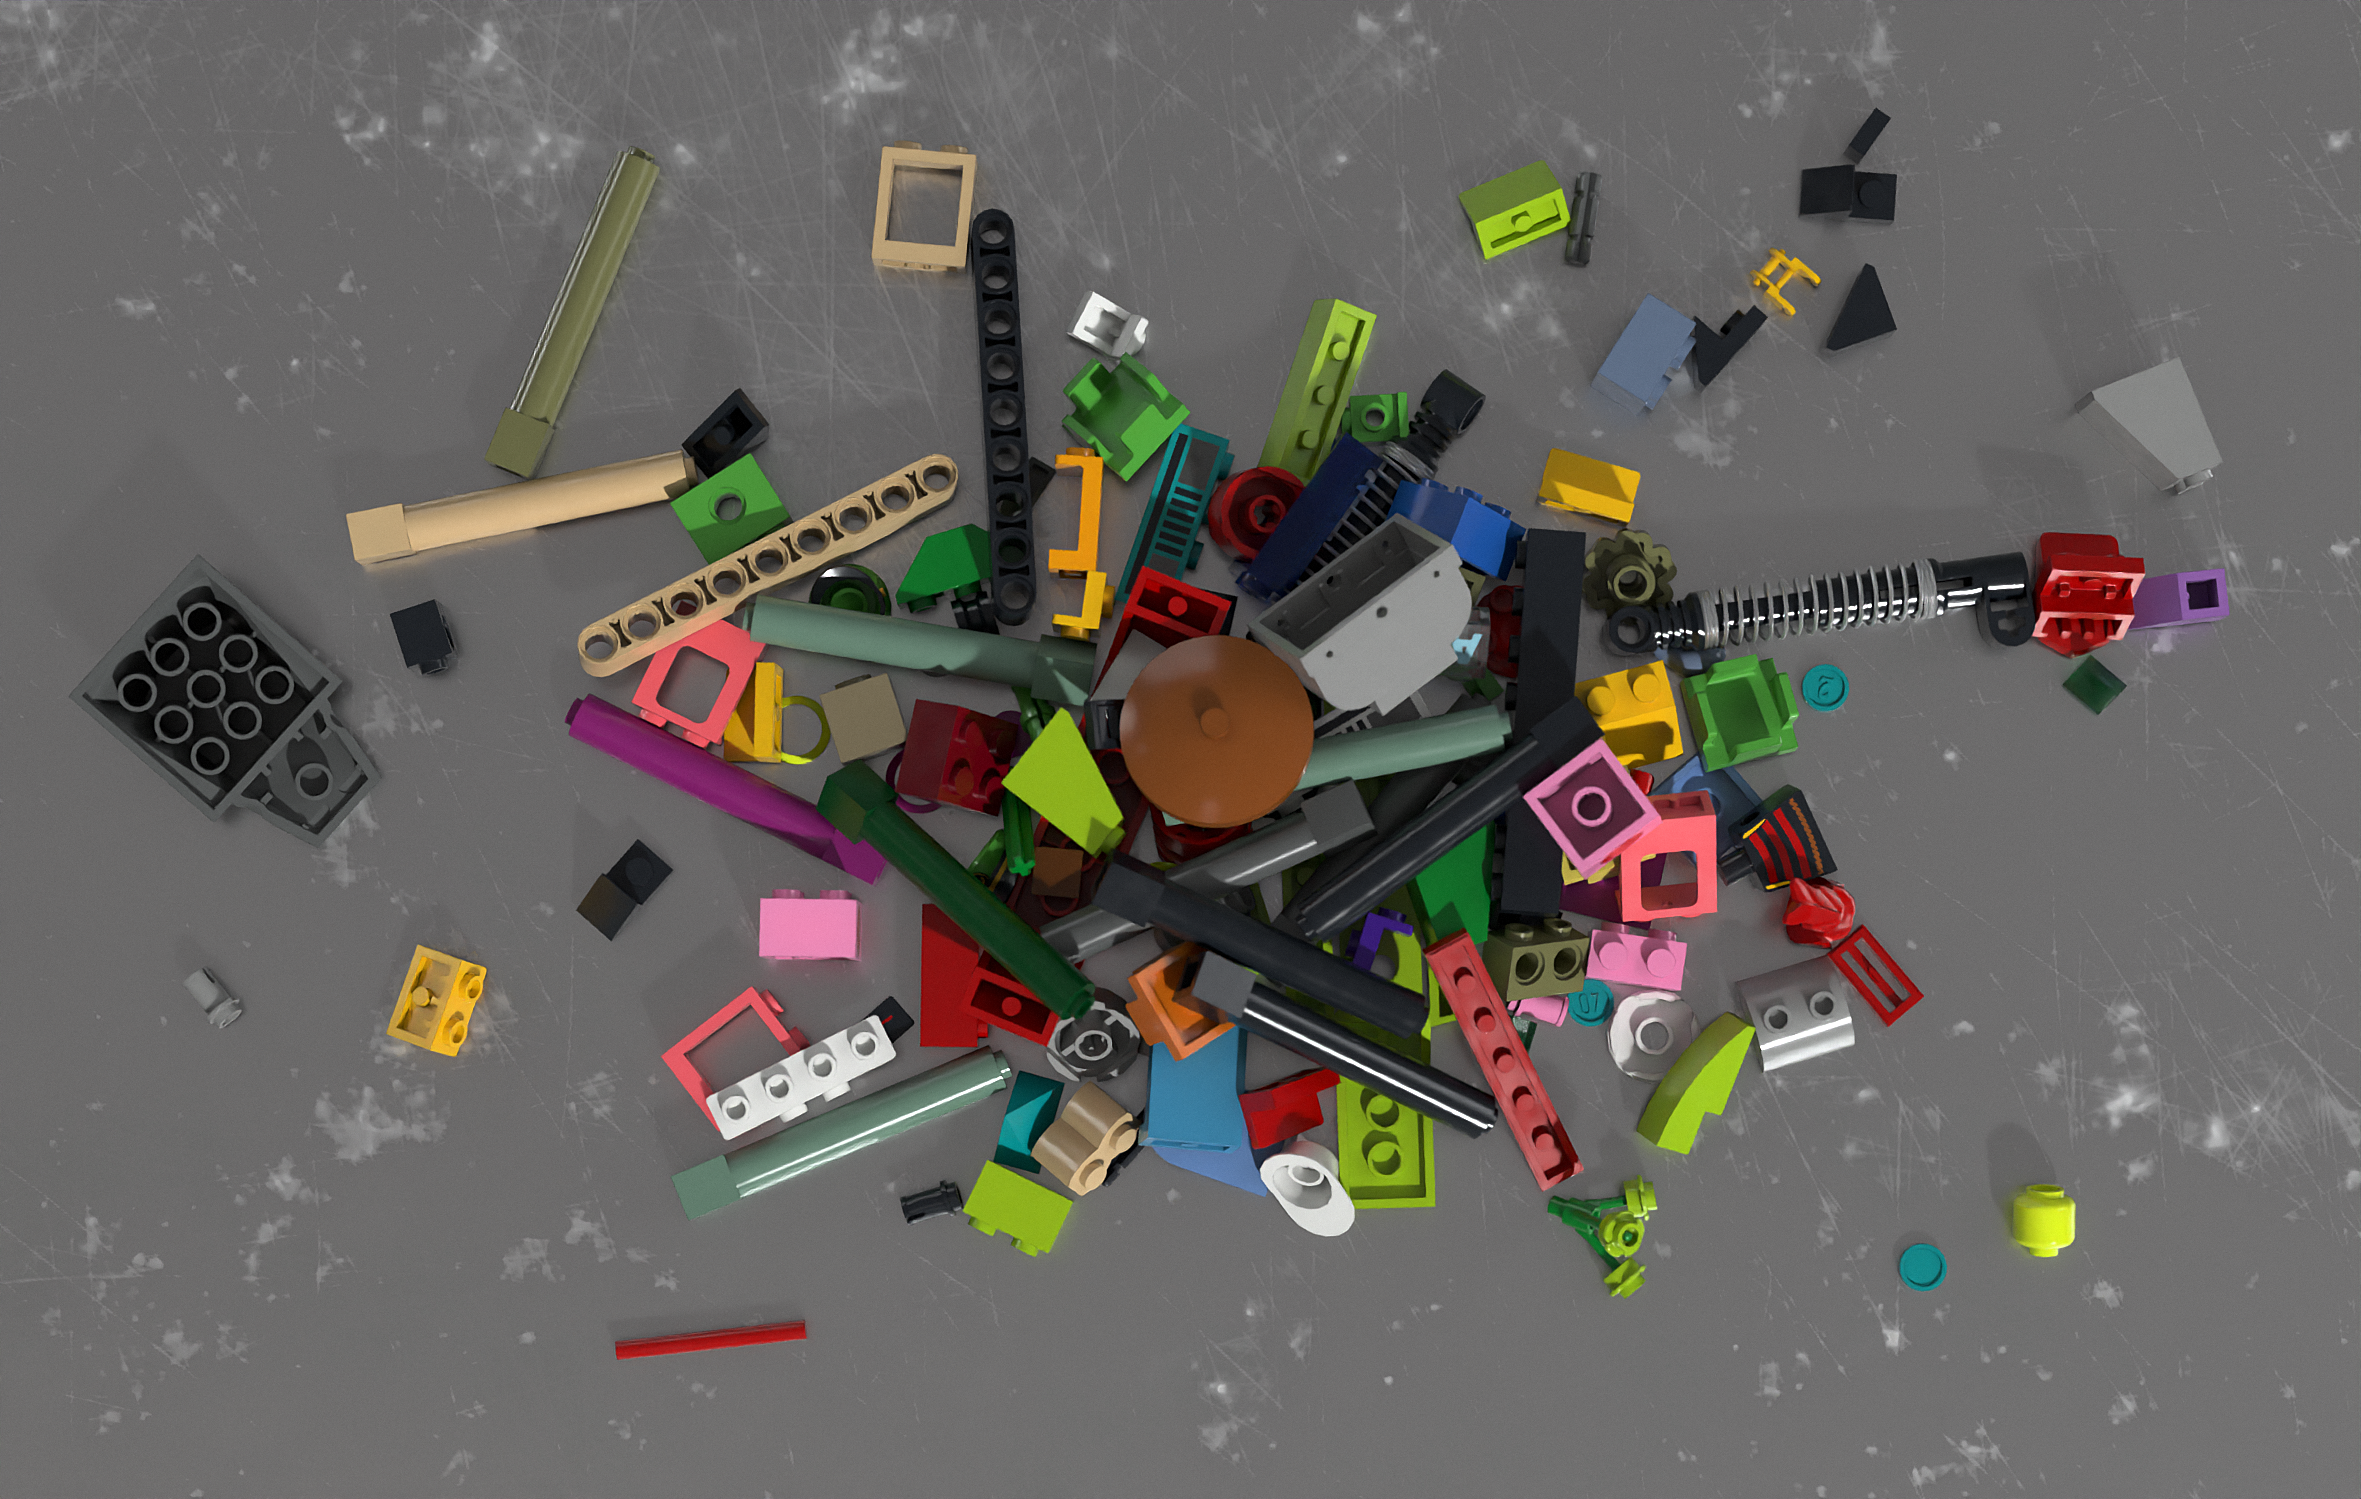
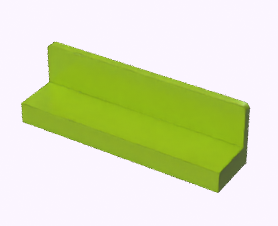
M1337 298L1314 301L1257 467L1273 466L1284 469L1295 475L1306 488L1305 491H1317L1377 315Z

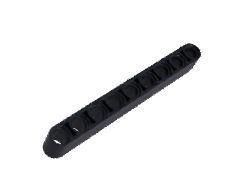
M988 209L979 213L973 221L970 249L991 602L993 613L998 621L1007 626L1015 627L1023 625L1030 619L1034 612L1037 596L1015 229L1013 221L1007 213L999 209ZM987 229H996L1003 234L1004 239L999 243H988L982 239L980 234ZM988 274H999L1006 279L1007 284L998 289L990 288L983 282V278ZM998 318L1006 321L1010 329L1005 333L996 334L989 331L985 324L991 319ZM1001 363L1009 366L1013 374L1006 379H996L988 372V368L993 364ZM1001 408L1008 409L1014 414L1016 419L1010 424L1002 425L992 419L991 413ZM1010 454L1015 457L1019 465L1013 470L1006 471L998 468L993 460L998 455ZM1002 500H1013L1019 504L1021 512L1011 517L1004 516L997 510L996 505ZM1013 545L1022 550L1024 558L1019 562H1007L999 555V550L1004 546ZM1017 591L1024 595L1027 604L1022 608L1012 609L1003 603L1001 597L1007 592Z

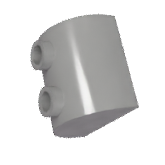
M1827 955L1734 982L1746 1022L1756 1028L1752 1042L1762 1073L1855 1045L1854 1030L1846 998L1835 968Z

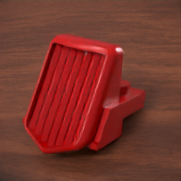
M2043 533L2036 546V585L2032 591L2035 630L2032 636L2037 637L2043 644L2069 658H2076L2109 643L2110 640H2122L2135 616L2133 597L2145 576L2143 558L2120 555L2118 542L2111 535Z

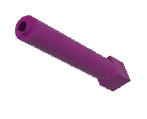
M591 693L586 696L584 701L576 698L567 713L565 723L571 726L569 736L776 837L874 887L876 886L888 861L865 840L854 845L816 810V804Z

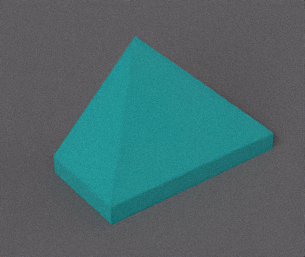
M1019 1070L1004 1116L993 1162L1035 1174L1040 1173L1042 1164L1031 1156V1152L1041 1135L1054 1123L1065 1083Z

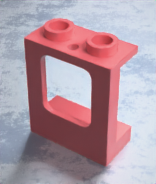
M681 600L675 613L687 616L695 612L697 607ZM720 619L657 651L631 701L634 705L642 708L638 717L664 729L667 721L684 729L681 738L703 749L707 748L709 742L721 747L724 741L721 737L756 668V662H763L770 644L750 641L749 632ZM684 646L692 647L725 663L730 671L708 718L703 723H695L660 706L656 699L657 693L678 651Z
M1708 791L1646 796L1660 815L1663 823L1619 855V890H1615V899L1622 921L1649 922L1655 918L1674 916L1691 918L1703 913L1717 912L1716 814ZM1686 850L1696 853V882L1641 888L1640 863L1644 856Z

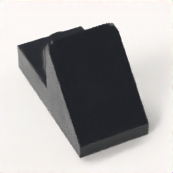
M1850 164L1802 169L1798 217L1892 224L1895 216L1897 174L1855 171V165Z
M1755 305L1745 315L1738 309L1720 329L1726 336L1724 339L1720 338L1695 315L1692 317L1691 320L1696 322V325L1690 335L1697 339L1691 349L1694 388L1699 393H1702L1767 320L1768 317Z
M739 388L681 446L690 457H694L696 465L709 479L733 464L747 449L765 441L769 435L770 424L742 389Z
M637 839L607 874L602 873L576 911L612 942L675 870L641 840Z

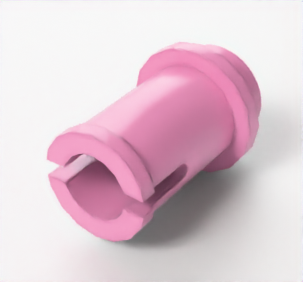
M1552 995L1506 1002V1009L1513 1010V1016L1519 1017L1522 1013L1560 1027L1567 1013L1569 998Z

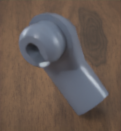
M1669 643L1668 649L1661 650L1658 646L1653 655L1659 660H1663L1666 665L1681 676L1688 678L1704 674L1712 664L1723 662L1726 657V649L1717 646L1716 649L1712 648L1706 651H1697L1694 648L1686 650L1682 646L1672 648Z

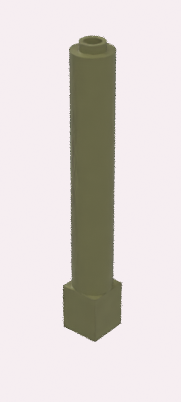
M629 146L627 152H616L510 408L505 407L484 457V460L489 465L525 480L536 478L555 432L553 425L661 170L653 164L655 156L634 146Z

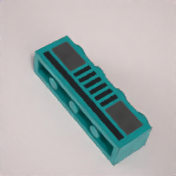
M1182 423L1172 432L1114 598L1115 605L1125 608L1142 565L1179 581H1183L1187 567L1196 570L1205 544L1196 540L1202 523L1209 525L1208 511L1217 480L1224 481L1228 478L1235 458L1234 454L1227 452L1230 440Z

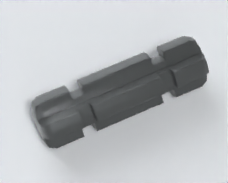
M1579 172L1576 178L1575 193H1578V195L1573 199L1571 223L1568 232L1571 240H1568L1565 252L1566 261L1573 264H1588L1591 259L1593 244L1589 242L1593 239L1599 206V200L1596 199V196L1600 195L1602 176L1593 172Z

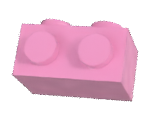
M1602 922L1601 930L1592 929L1588 931L1590 940L1585 979L1673 992L1681 990L1687 943L1677 942V933L1649 929L1648 937L1629 934L1630 926L1610 922Z

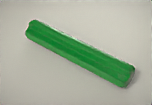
M1009 766L1008 774L1014 768L1013 766ZM1005 787L1001 802L1007 866L1011 873H1020L1022 876H1027L1031 873V868L1036 864L1031 808Z

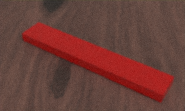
M1462 928L1423 948L1422 951L1542 1192L1583 1171L1584 1168L1467 930Z

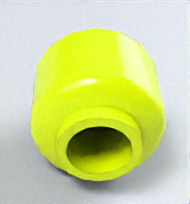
M2050 1184L2029 1185L2026 1187L2025 1193L2016 1197L2013 1204V1238L2019 1244L2029 1247L2030 1255L2038 1257L2058 1255V1248L2068 1246L2074 1241L2076 1203L2070 1196L2064 1194L2063 1187Z

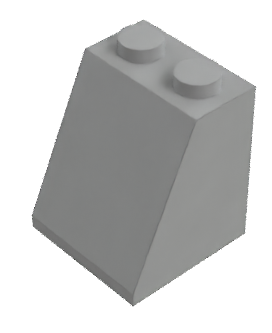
M2180 356L2092 390L2075 404L2078 413L2160 491L2174 486L2177 494L2202 485L2204 481L2213 478L2211 470L2223 462Z

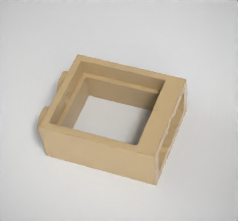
M894 141V147L882 146L871 255L873 264L875 266L967 274L978 168L976 155L968 154V148L956 145H942L940 151L921 150L922 144L912 141ZM895 164L963 171L955 247L887 240Z

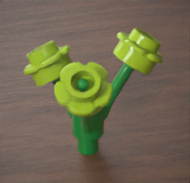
M1637 1175V1179L1623 1181L1625 1195L1604 1199H1586L1582 1201L1572 1197L1566 1200L1554 1195L1548 1204V1213L1562 1218L1563 1224L1575 1228V1231L1591 1245L1612 1270L1602 1280L1611 1290L1610 1296L1620 1293L1626 1299L1646 1282L1645 1278L1640 1274L1646 1269V1265L1640 1266L1630 1255L1639 1249L1642 1237L1644 1236V1225L1638 1217H1644L1645 1221H1648V1211L1657 1210L1653 1181L1643 1183L1642 1176ZM1628 1206V1210L1612 1212L1604 1217V1219H1600L1601 1211L1604 1209ZM1595 1228L1599 1229V1238L1594 1234ZM1621 1254L1630 1256L1622 1264L1615 1258L1621 1256Z

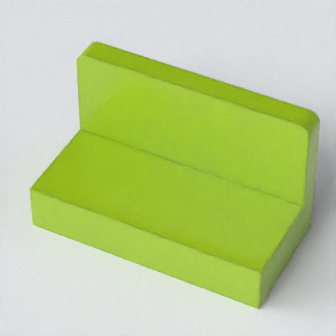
M1544 160L1534 162L1458 195L1462 207L1472 222L1479 249L1485 259L1569 226L1571 223L1562 187Z

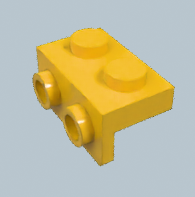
M1088 570L1081 617L1053 614L1052 627L1054 632L1060 633V636L1063 638L1090 642V637L1100 639L1103 618L1112 619L1116 595L1115 586L1108 585L1107 573Z

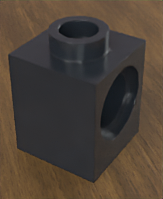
M433 599L390 614L408 669L413 672L421 670L422 676H427L448 669V661L458 658L442 604L437 600Z

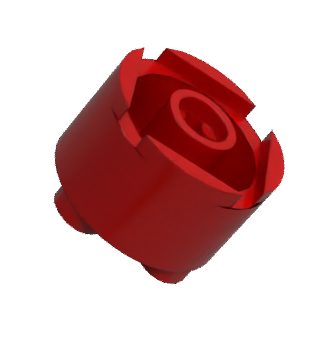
M1273 466L1242 470L1226 478L1214 492L1208 511L1209 534L1226 554L1241 562L1255 564L1277 561L1294 553L1305 543L1313 526V507L1305 491L1306 488L1292 473ZM1263 506L1262 514L1268 517L1266 523L1257 524L1258 517L1254 515V509Z

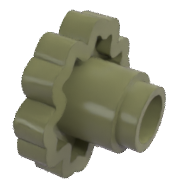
M1621 528L1615 535L1614 541L1610 538L1600 537L1593 544V549H1590L1584 556V563L1589 572L1583 576L1582 589L1586 594L1590 607L1593 609L1605 608L1607 618L1613 612L1627 606L1649 604L1653 610L1654 604L1661 602L1665 608V603L1673 599L1674 593L1668 582L1676 576L1677 568L1672 561L1669 549L1663 544L1653 545L1651 536L1645 530L1634 531L1629 528ZM1636 571V578L1632 582L1624 583L1620 580V577L1625 572ZM1623 618L1620 623L1632 626L1637 624L1630 618Z

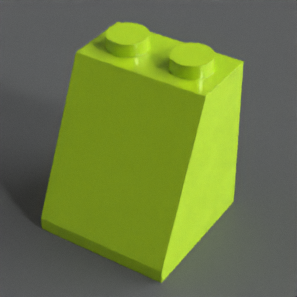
M1061 707L1006 776L1002 784L1093 857L1097 858L1102 851L1108 855L1111 848L1116 849L1127 833L1121 829L1126 821L1069 712Z

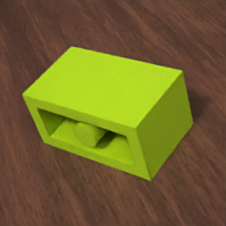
M987 1160L962 1212L971 1216L968 1225L991 1236L994 1235L996 1229H999L1014 1237L1010 1244L1011 1246L1036 1257L1039 1250L1046 1253L1050 1252L1074 1201L1002 1165Z

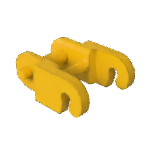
M1771 247L1769 253L1772 257L1759 272L1753 269L1750 271L1751 276L1754 278L1752 283L1756 286L1761 284L1767 289L1763 295L1778 308L1783 307L1786 314L1793 316L1796 310L1779 295L1781 287L1792 274L1799 273L1803 278L1808 277L1810 282L1816 287L1822 281L1798 258L1794 257L1790 261L1784 256L1786 252L1782 248L1778 251ZM1780 263L1787 271L1774 285L1767 277Z

